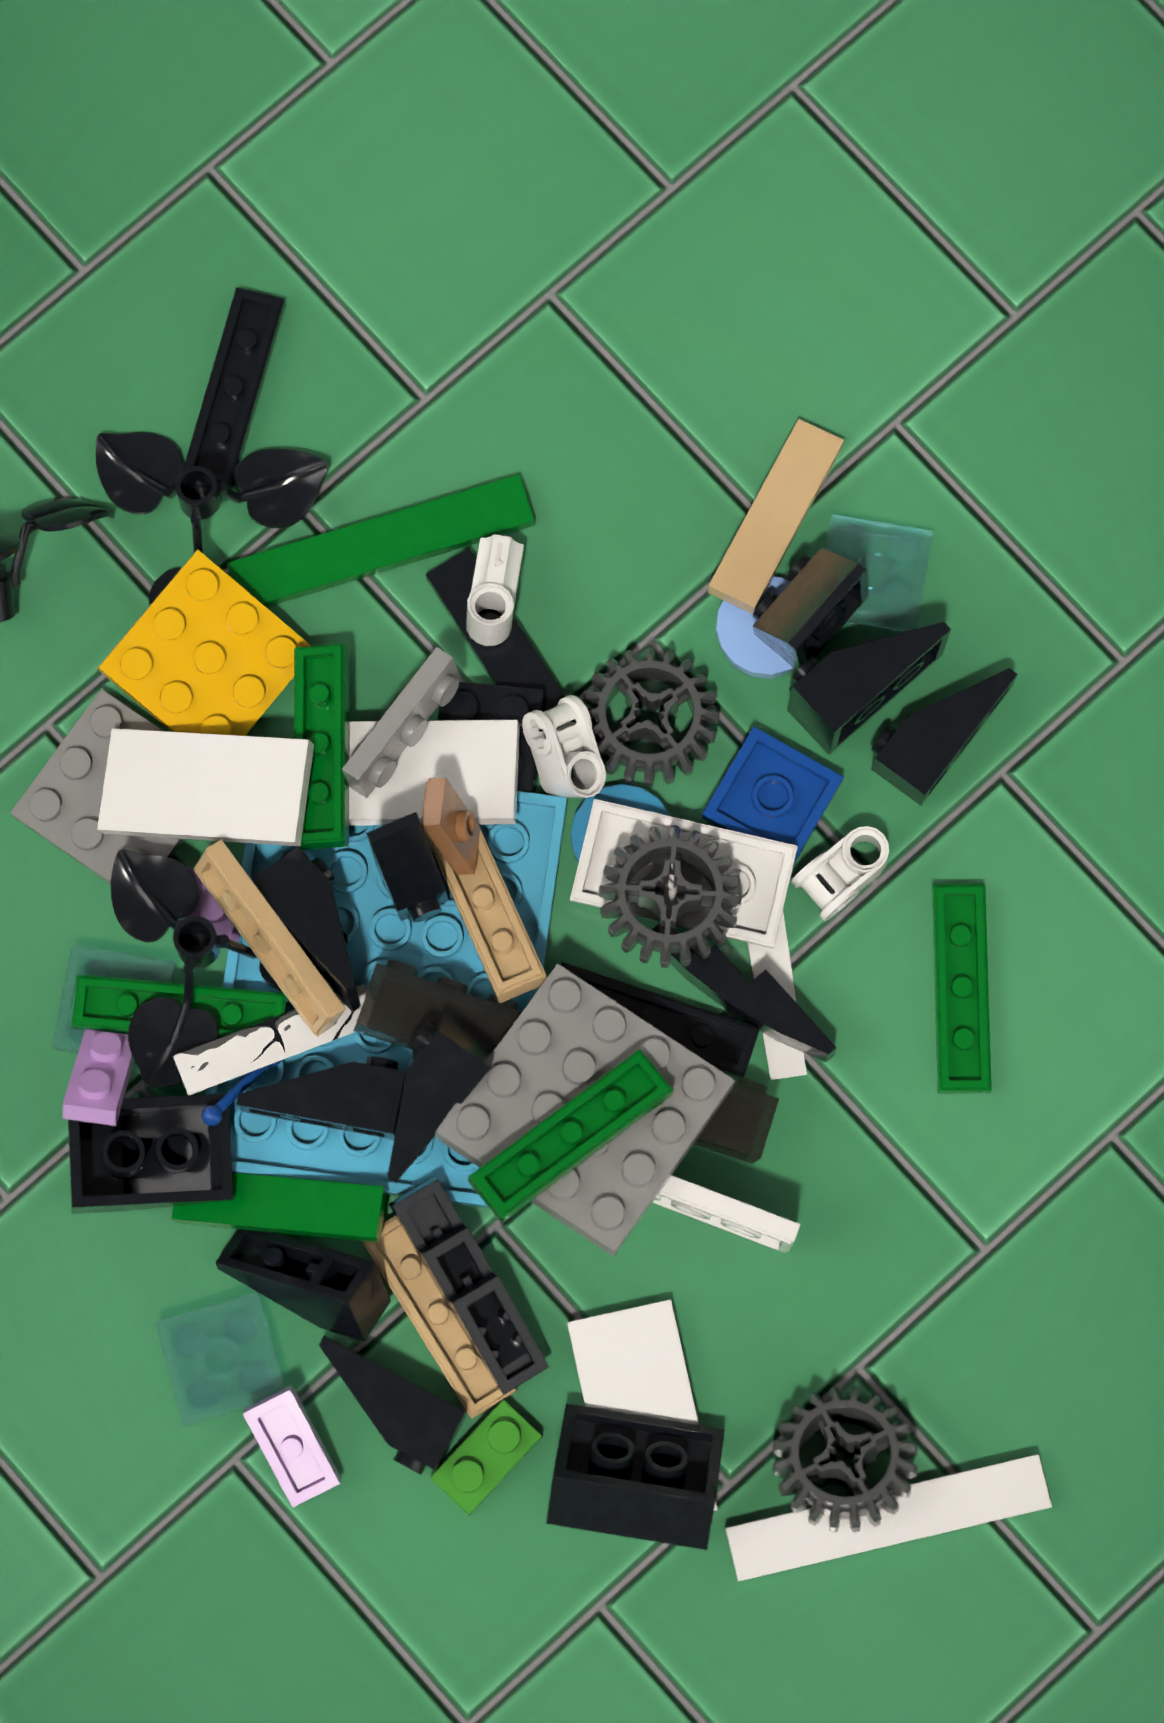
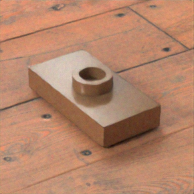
M447 778L428 779V782H426L421 825L457 875L475 874L480 826L476 822L472 810L467 809Z

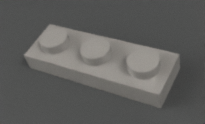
M436 647L342 768L350 788L368 798L375 787L381 788L390 780L396 769V760L407 746L413 747L420 741L427 729L429 717L439 705L445 706L454 697L459 686L460 675L452 656Z

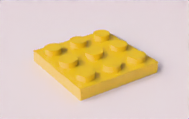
M196 550L97 667V670L171 732L245 736L293 679L294 648L311 645L201 551Z

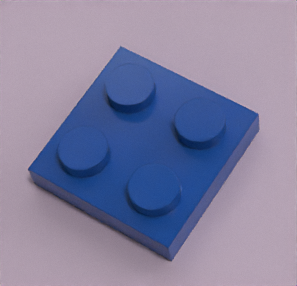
M753 726L702 813V819L719 828L796 845L798 849L794 861L795 864L842 784L844 777Z

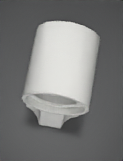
M493 534L491 537L480 538L471 593L467 600L466 630L476 643L484 646H495L502 643L509 637L512 629L513 610L524 552V545L514 541L512 537ZM485 609H493L502 616L495 620H487L479 616L478 613Z

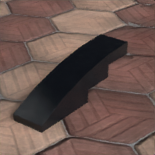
M660 924L654 927L652 931L659 933ZM716 944L710 948V956L706 959L699 958L690 949L691 964L689 966H682L679 953H671L670 964L686 980L730 1014L749 1025L760 1028L761 1032L774 1040L819 1060L827 1062L834 1056L837 1047L767 970H764L750 983Z
M433 1177L390 1202L391 1209L500 1392L504 1395L549 1368L499 1276L492 1271L471 1231L463 1224L439 1179Z

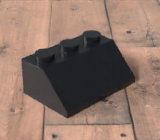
M566 1403L552 1477L546 1524L707 1550L715 1507L725 1429Z

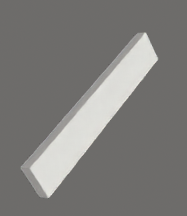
M1039 1454L910 1484L911 1494L908 1498L893 1495L899 1504V1510L896 1514L888 1513L879 1507L881 1524L877 1527L873 1526L866 1515L861 1516L860 1531L856 1533L850 1529V1519H840V1527L837 1532L829 1530V1516L823 1515L817 1525H811L808 1522L811 1508L798 1513L792 1512L725 1528L737 1581L1051 1508L1052 1505Z

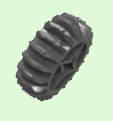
M647 647L645 650V661L637 662L633 650H628L625 652V667L622 668L613 658L609 659L606 662V668L611 678L602 673L595 672L592 676V683L599 691L585 690L583 693V702L594 707L587 709L591 716L596 742L600 741L597 747L601 759L609 754L611 755L605 770L608 774L612 775L617 772L621 765L625 766V783L631 784L634 781L636 771L644 772V784L646 787L653 786L654 772L662 771L663 780L666 784L673 783L674 770L672 767L677 766L685 775L691 774L693 766L687 756L689 755L696 760L704 761L707 758L708 752L699 742L706 744L715 743L717 733L707 726L719 722V712L707 709V707L716 702V693L714 691L699 692L707 684L708 677L705 673H701L689 679L688 676L693 669V662L690 659H686L678 668L674 667V651L667 650L664 654L663 662L655 661L654 648ZM647 680L659 681L675 689L668 688L661 693H650L636 682ZM621 691L626 698L625 704L628 706L630 714L621 721V727L612 733L606 720V714L611 701ZM687 701L692 713L693 722L687 735L678 743L673 736L674 730L668 721L678 712V706ZM639 705L650 714L659 711L658 724L660 728L657 724L653 725L650 720H645L642 723L639 722L641 715ZM639 740H648L653 742L660 751L664 749V752L655 754L639 753L630 750L624 744L627 743L630 746Z
M676 825L671 826L669 839L662 840L658 827L650 828L649 844H645L637 834L630 837V845L634 853L631 854L627 850L618 847L614 851V858L622 867L605 865L603 876L613 883L599 886V897L611 900V902L600 907L601 917L607 919L618 918L608 926V934L611 937H617L627 932L628 934L621 944V949L628 953L637 944L642 945L639 960L643 963H647L650 960L653 951L660 952V966L663 968L669 967L671 953H679L682 966H689L691 964L690 949L695 948L703 959L708 958L711 950L706 941L707 938L715 944L722 946L726 942L727 936L719 926L734 928L736 926L737 917L728 909L739 908L742 900L741 896L728 892L740 885L739 876L735 874L722 875L732 866L730 856H722L713 860L712 858L718 850V843L715 840L708 842L701 849L698 847L700 840L699 831L692 830L688 841L679 840L680 827ZM665 859L663 872L659 877L647 881L640 880L639 885H629L634 875L644 866ZM681 861L687 862L700 870L710 883L712 891L702 890V885H696L684 879L680 868ZM672 874L674 876L673 888H676V897L679 898H676V905H672L671 918L668 919L666 918L667 905H664V897L662 895H664V888L668 887L669 875ZM627 902H638V908H645L654 912L659 919V933L643 926L634 917ZM701 907L712 908L705 920L697 927L684 933L675 934L677 921L682 915L689 912H700Z
M835 1386L830 1388V1402L823 1403L817 1393H812L809 1396V1404L812 1411L809 1412L804 1407L795 1405L792 1408V1416L797 1424L782 1421L779 1425V1433L787 1439L773 1443V1454L783 1458L772 1464L773 1474L779 1477H787L778 1485L781 1496L796 1494L791 1502V1509L794 1513L801 1512L808 1506H811L808 1516V1522L811 1525H817L822 1516L827 1515L829 1516V1530L837 1532L840 1527V1519H850V1529L856 1533L860 1531V1517L866 1515L869 1522L877 1527L881 1524L879 1507L894 1515L899 1510V1504L893 1495L908 1498L911 1494V1486L904 1480L917 1476V1465L908 1461L917 1455V1444L904 1441L911 1434V1427L908 1423L893 1425L898 1418L899 1412L895 1406L888 1407L880 1413L881 1396L877 1393L869 1398L867 1404L860 1402L861 1392L857 1387L851 1389L850 1400H840V1391ZM839 1423H854L870 1431L861 1435H851L845 1432ZM821 1430L826 1449L819 1456L813 1458V1465L802 1469L800 1464L802 1450L810 1437ZM835 1443L839 1451H843L847 1458L854 1457V1474L850 1467H846L843 1461L836 1462ZM887 1450L890 1458L888 1470L882 1480L870 1490L866 1483L864 1469L870 1463L876 1461V1454ZM818 1483L820 1487L830 1483L840 1484L848 1490L851 1497L830 1495L818 1489L814 1484Z

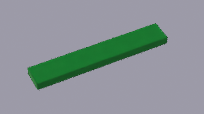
M520 474L227 562L226 564L230 577L265 607H269L479 543L480 538L491 537L493 534L506 535L535 526V520Z

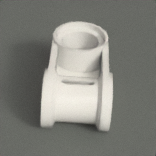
M569 695L560 699L558 705L544 712L534 710L525 714L522 722L523 733L531 748L543 790L548 795L567 798H588L598 794L605 784L606 770L593 734L591 716L582 700L577 696ZM572 768H573V772H574L573 781L571 780V770H572Z
M869 826L858 827L850 831L827 852L820 854L794 876L791 883L795 888L802 887L821 909L819 916L826 922L845 908L863 888L883 872L889 855L888 841L884 834L876 828ZM860 842H868L877 847L880 857L871 865H861L853 860L850 850Z

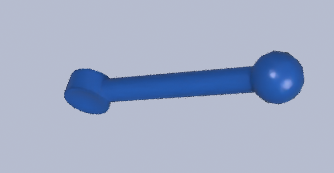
M281 1061L247 1073L216 1105L204 1108L202 1111L203 1122L208 1126L219 1124L222 1120V1113L237 1099L238 1094L243 1093L267 1068H273L280 1064Z

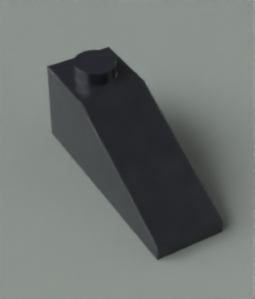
M1008 668L906 717L897 730L889 725L871 748V751L877 754L871 770L922 806L1013 687L1018 674Z
M414 812L366 833L375 864L400 921L411 917L412 921L416 923L441 912L440 904L449 900L417 813Z
M297 846L252 881L333 992L354 1012L361 1007L332 889L335 878L320 858L315 857L313 860H310Z
M446 1010L441 1013L433 1024L425 1020L415 1031L408 1043V1047L412 1049V1054L406 1072L387 1176L395 1183L435 1137V1131L456 1103L462 1104L492 1067L496 1046Z
M368 1056L366 1064L350 1062L238 1094L236 1106L244 1113L394 1140L406 1071L397 1070L399 1064L397 1061Z
M237 1229L215 1262L220 1271L317 1327L364 1342L391 1302L375 1262L274 1232Z
M323 1336L319 1347L385 1442L397 1450L393 1460L422 1475L426 1466L437 1471L467 1416L466 1412Z

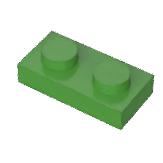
M503 1399L430 1479L470 1516L541 1440L542 1435Z

